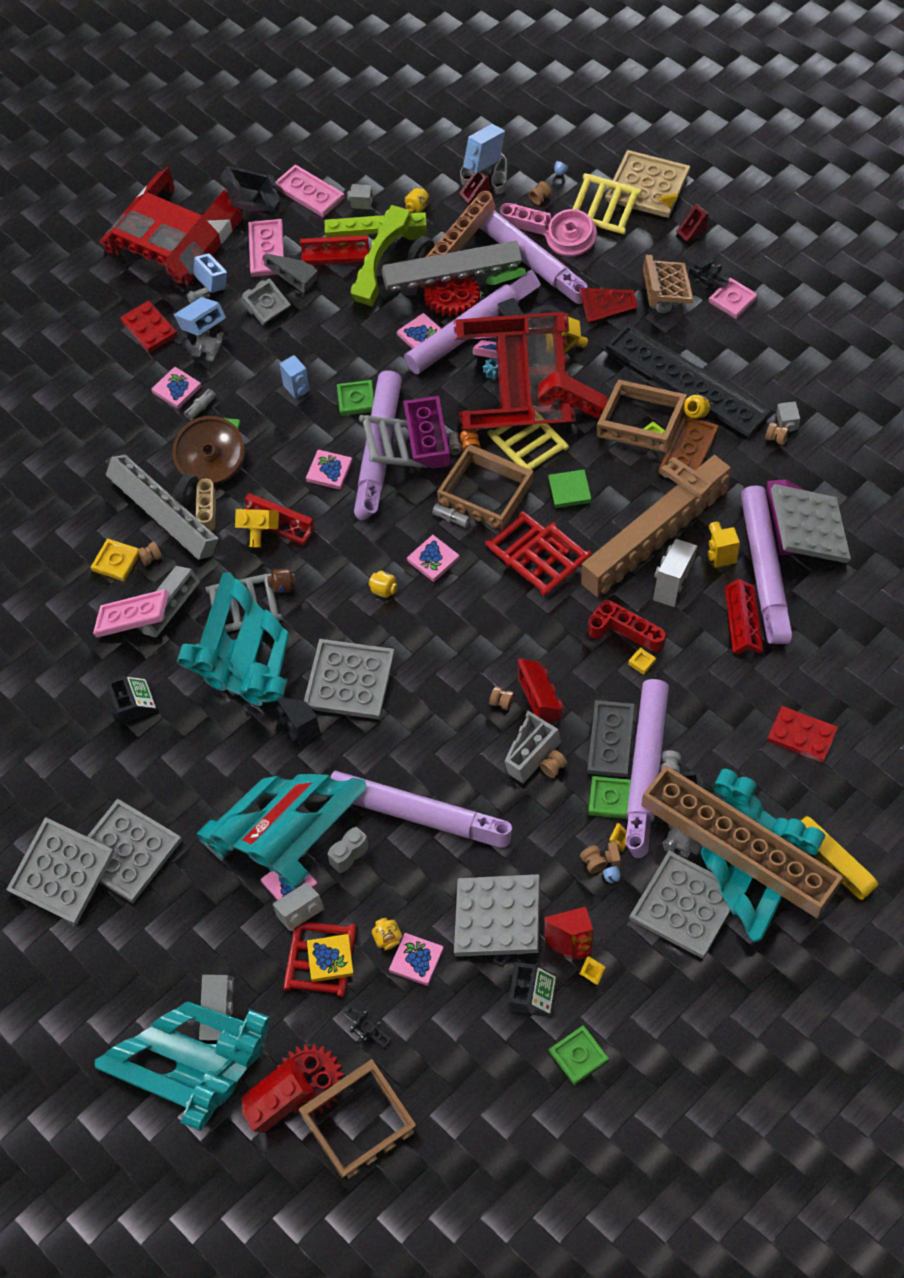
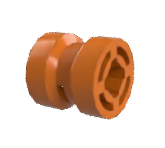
M468 429L460 434L463 452L469 444L481 449L476 430Z

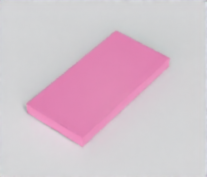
M297 165L290 168L276 181L277 187L275 189L321 217L327 215L345 198L344 193Z
M282 219L248 222L251 277L275 275L276 273L264 266V255L268 253L284 257Z
M164 589L101 605L93 634L97 638L163 621L169 593Z

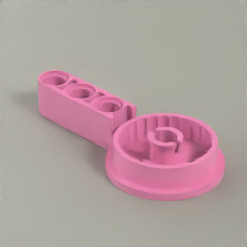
M505 203L500 207L501 216L519 229L544 235L549 247L559 255L567 257L581 255L587 252L596 241V226L583 211L568 209L559 212L551 219L550 213L511 203Z

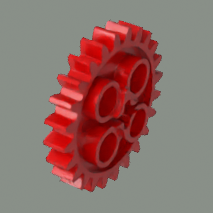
M454 277L446 282L438 280L433 284L426 285L424 289L425 301H427V306H431V310L436 309V313L441 311L442 316L449 313V317H451L455 313L458 317V313L461 312L463 314L465 310L467 311L479 303L480 287L477 286V281L474 282L473 277L469 279L468 277L462 279Z
M305 1044L303 1051L297 1046L296 1054L288 1052L305 1079L310 1076L313 1081L309 1086L314 1094L293 1110L296 1114L299 1108L339 1082V1079L345 1077L343 1073L338 1072L343 1066L341 1064L335 1065L339 1059L337 1057L331 1058L333 1055L331 1051L325 1054L326 1049L323 1046L318 1051L315 1044H313L311 1050ZM284 1057L282 1058L283 1062L288 1060ZM312 1060H316V1067L313 1069H308V1063ZM324 1077H329V1083L326 1086H320V1080ZM335 1097L319 1107L318 1110L323 1113V1106L331 1109L329 1102L337 1103V1099Z

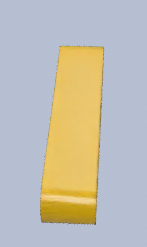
M806 816L801 820L806 825V828L815 827L824 832V841L818 853L813 856L819 862L843 876L841 883L857 898L863 900L878 887L877 880L813 819Z

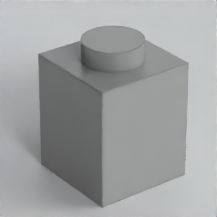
M352 184L351 191H348L347 200L350 201L351 208L371 209L373 200L372 185Z
M796 402L778 404L776 416L779 427H787L789 432L799 430L800 416Z

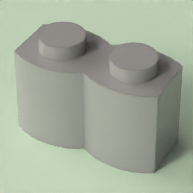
M357 827L350 829L344 835L342 841L335 843L329 849L328 858L330 865L339 873L348 870L355 859L360 858L366 853L369 847L367 836Z

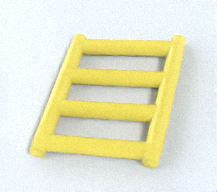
M585 173L583 175L584 182L573 209H580L590 182L600 184L588 216L596 227L625 234L626 223L638 195L640 196L642 190ZM606 186L614 188L615 191L603 221L593 219ZM621 192L631 193L619 225L610 224V219Z
M535 412V421L543 420V419ZM547 423L529 425L505 442L499 435L513 426L498 427L494 431L490 429L487 432L490 438L516 464L533 470L564 449L566 451L569 448V445ZM539 427L546 432L517 453L510 448V446ZM551 438L557 443L556 446L528 464L521 459Z

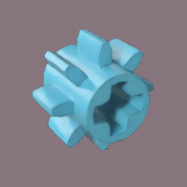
M490 358L485 360L486 365L483 366V372L486 373V377L494 380L499 378L497 359Z

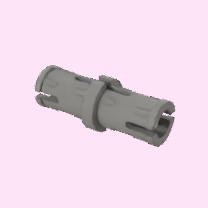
M208 389L200 398H196L192 406L184 412L185 416L192 421L216 398L215 393Z
M438 503L434 506L432 512L433 515L442 517L449 523L454 522L465 528L469 525L471 519L470 516L456 512L454 508L449 509Z

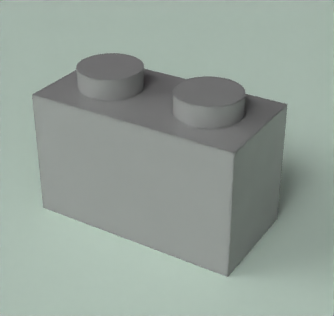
M307 882L273 903L278 919L289 931L324 910L319 894Z

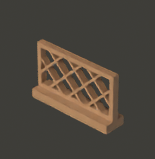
M645 255L643 274L650 306H657L658 301L692 304L693 296L685 263L653 261L652 255Z

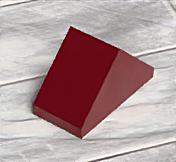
M483 170L477 174L474 172L459 194L468 204H471L481 192H490L489 177Z
M695 204L676 232L687 242L693 240L707 231L708 213L698 204Z

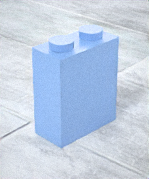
M491 124L469 136L463 167L477 174L499 161L505 130Z
M203 297L174 314L181 330L197 336L226 318L218 302Z

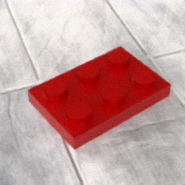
M150 301L120 317L121 322L148 353L178 336L177 331Z
M781 706L767 742L824 763L838 727Z

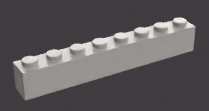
M516 240L383 265L382 274L386 290L398 291L401 287L406 286L414 288L422 283L430 285L438 280L446 282L454 277L462 279L470 274L478 276L486 271L498 272L502 268L515 269L520 265L522 258L518 241Z
M120 455L111 458L106 476L131 497L136 504L142 507L148 515L153 517L182 546L187 548L194 557L203 559L213 555L219 540L218 537L129 457Z

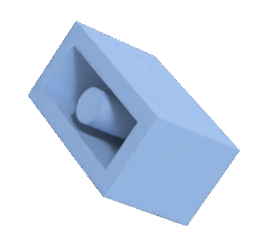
M209 253L194 257L193 274L208 288L209 292L213 293L226 289L227 272Z
M295 355L279 363L283 385L295 399L310 391L306 368Z

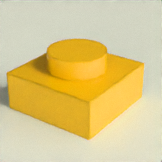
M640 648L629 660L628 665L644 675L656 662V658Z

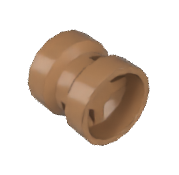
M541 181L536 185V188H532L529 191L528 195L533 203L539 205L544 201V198H548L552 194V190L546 182Z
M771 422L765 439L769 441L774 440L777 444L784 445L789 428H781L776 423Z
M154 541L149 543L148 547H142L137 550L145 566L151 564L153 560L162 558V554Z
M495 686L489 704L493 706L499 705L502 709L508 711L514 701L515 693L503 691L502 688Z
M552 750L548 755V759H544L539 766L547 776L554 778L558 774L559 768L565 767L567 760L560 752Z
M597 845L586 848L580 854L582 861L588 864L587 869L590 874L600 872L608 864L606 859L601 857V851Z

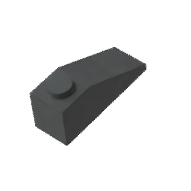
M268 253L264 255V266L303 293L317 280V270L315 267L304 261Z

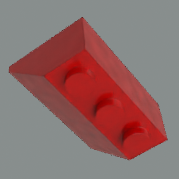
M518 659V679L534 715L547 723L562 719L563 704L561 700H557L555 696L556 689L548 681L549 674L547 669L542 668L540 662Z
M586 907L545 917L546 946L571 959H585L592 954L593 928Z
M290 1057L242 1096V1114L252 1131L267 1132L314 1094L293 1058Z

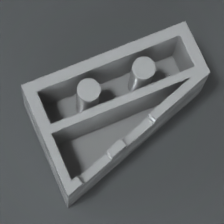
M678 539L674 541L673 545H669L666 556H663L661 560V567H657L654 577L657 578L653 597L654 601L675 607L678 592L681 593L682 590L681 584L684 578L687 579L694 562L697 545Z
M527 711L523 726H520L517 739L513 742L505 759L508 774L524 783L539 767V764L548 757L550 752L555 750L561 743L558 729L530 711Z
M202 975L201 1006L231 1016L233 1013L232 998L235 977L228 975ZM200 1023L199 1040L218 1041L222 1032Z

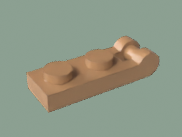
M674 457L668 461L667 465L660 469V473L664 477H669L700 499L713 487L711 481Z

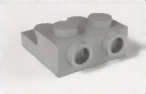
M270 278L266 281H260L254 289L245 291L242 294L241 300L250 314H254L262 325L290 308L291 305Z

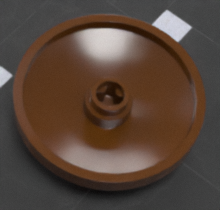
M217 416L199 417L187 423L177 434L173 443V460L182 476L188 473L198 477L199 481L210 479L213 482V486L232 478L240 469L245 456L244 440L239 430L230 421Z

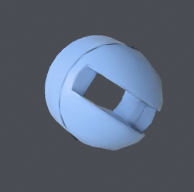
M556 161L554 170L558 175H563L569 166Z
M618 866L603 870L604 878L609 883L619 880L620 871Z

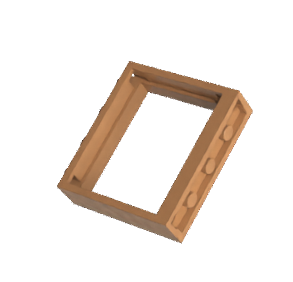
M618 379L597 423V436L667 453L683 417V407L687 395ZM620 396L675 407L664 434L610 422L609 419Z
M469 444L437 491L438 502L445 507L456 509L461 514L469 515L477 521H483L493 528L503 530L534 482L533 471ZM471 462L521 483L501 516L450 494Z
M372 1059L298 1110L341 1178L347 1176L348 1179L359 1172L357 1167L363 1163L368 1166L378 1159L377 1153L382 1150L386 1153L395 1147L394 1141L400 1137L405 1140L414 1133L412 1129L416 1126ZM371 1073L405 1126L344 1168L309 1114Z

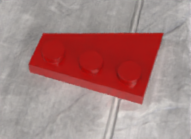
M579 288L587 322L638 307L634 290Z

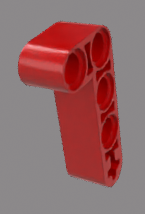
M553 372L538 385V402L541 405H551L557 399H560L595 418H600L608 402V398L605 395L561 372Z
M612 601L600 603L589 618L588 633L592 638H602L611 628L651 651L659 652L665 646V632L663 629Z

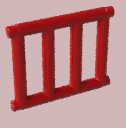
M522 511L518 519L491 541L487 540L485 545L506 562L513 553L545 528ZM524 522L532 527L507 550L503 551L497 546ZM550 533L545 537V540L557 547L558 551L563 555L571 553V550L553 534ZM537 545L532 552L538 555L544 548ZM524 556L518 562L521 565L525 566L531 560L527 556ZM551 556L545 562L552 566L557 559ZM538 567L532 574L538 578L545 571Z
M552 522L513 554L505 564L516 569L540 589L542 596H545L579 568L584 561L592 556V553L589 550H583L561 532L555 522ZM552 533L580 557L572 563L544 538ZM539 544L567 568L559 574L532 552L531 549ZM526 555L550 575L553 580L545 585L521 565L518 560Z
M303 922L294 928L283 990L290 991L291 988L321 991L337 993V996L344 997L348 977L339 978L338 985L293 980L295 969L310 970L309 961L297 960L299 949L308 950L307 941H300L302 930L348 934L352 957L356 925L339 926Z

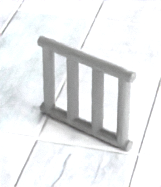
M360 415L359 420L363 422L371 454L369 456L370 462L427 468V466L409 459L402 427L408 428L407 420ZM371 423L379 425L386 456H378ZM386 425L394 426L402 458H396L393 455Z
M271 573L240 579L239 581L246 586L256 603L253 584L265 582L270 612L278 621H281L282 616L278 613L275 594L272 587H268L267 576H271ZM219 584L205 588L207 594L209 593L211 606ZM235 598L231 602L234 623L225 625L226 632L240 630L243 622L241 621L238 601Z

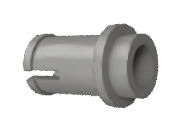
M204 287L195 292L190 291L187 294L190 304L201 297L209 298V290L207 287Z
M449 432L447 434L449 452L452 455H458L462 450L458 433Z

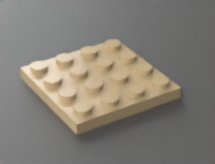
M627 150L613 181L642 190L640 196L638 195L633 209L669 218L676 200L671 208H668L659 202L658 198L674 193L679 196L690 172V166ZM609 187L605 196L606 202L611 201L615 191L614 188ZM622 191L617 204L626 207L631 193Z

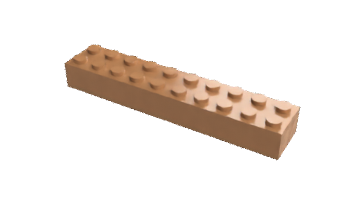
M713 455L695 470L713 483V487L701 499L678 484L582 563V585L597 598L601 594H606L613 584L619 583L625 574L629 571L632 572L642 560H647L654 550L660 549L666 540L673 538L678 530L682 527L685 528L690 520L698 517L707 506L713 505L720 495L723 496L727 493L731 467L716 455Z
M667 765L643 794L642 807L816 918L819 917L840 887L843 876Z

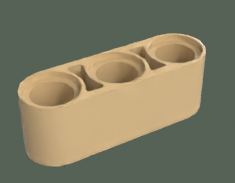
M202 479L197 483L196 518L212 531L215 528L216 494L213 482L210 479Z

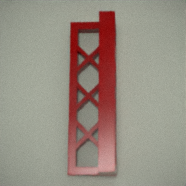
M368 235L300 239L302 261L309 265L364 262L365 256L370 252ZM365 242V245H357L356 243ZM340 243H346V244H348V245H346V246H341V245H339V244H340ZM311 244L314 246L312 248H305V245ZM323 244H330L331 246L324 247Z
M250 493L245 498L247 505L245 509L279 511L278 526L286 524L290 527V529L284 531L280 530L279 527L278 529L264 530L305 545L315 529L313 518ZM304 531L306 533L303 538L295 536L294 532Z
M737 579L725 587L733 652L739 655L750 649L761 653L763 645L755 587L752 584Z

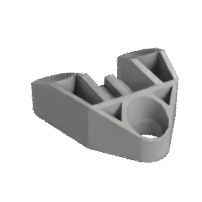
M502 152L499 161L483 169L487 176L491 175L494 169L491 186L492 191L497 194L505 192L507 187V158ZM462 167L460 171L461 183L465 185L469 179H464V177L472 176L474 172ZM498 183L503 184L500 187L495 186Z

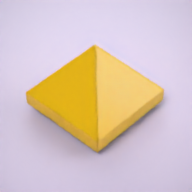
M678 194L660 196L658 201L671 208Z
M617 823L609 839L611 842L617 843V847L621 852L626 847L627 830L620 823Z
M588 956L580 974L598 985L606 967Z

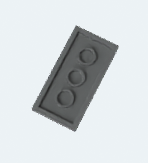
M595 700L587 774L628 776L634 704Z

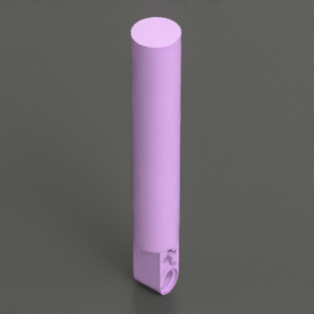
M495 210L479 227L499 244L517 240L524 264L575 303H583L579 288H587V284Z
M529 270L526 272V275L518 277L508 285H503L456 319L498 316V303L514 298L518 304L519 300L538 288L541 283L534 271ZM454 320L404 355L405 362L415 374L421 373L466 341L453 340V336L456 335L454 334V326H456L454 325Z
M393 371L379 373L371 416L395 419L402 378L398 373ZM371 423L378 456H386L379 425ZM386 425L391 443L393 426ZM367 438L354 508L355 516L363 521L378 510L387 465L369 461L371 454Z
M750 486L742 490L740 495L767 641L769 644L788 645L791 642L792 632L766 491L761 486Z
M657 679L643 682L627 808L628 826L626 845L635 858H642L648 853L651 822L654 821L655 814L642 807L641 804L644 792L659 775L669 685Z
M334 771L330 777L337 781H347L350 778L362 779L338 771ZM365 780L367 789L352 803L497 847H506L511 841L512 826L507 821L369 780Z

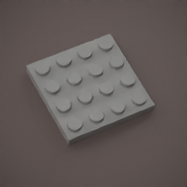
M777 484L771 487L784 551L844 563L851 559L837 497Z
M319 639L304 701L309 704L312 710L380 719L395 650Z
M119 799L114 802L87 836L115 850L99 883L132 903L135 902L182 841L179 835Z
M45 817L7 891L77 925L115 850Z
M668 851L629 916V920L704 959L731 910L718 890L719 885L712 872Z
M518 875L458 878L454 942L455 956L538 953L540 876Z

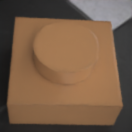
M608 843V851H605L606 861L611 864V867L618 866L620 869L621 860L617 843Z

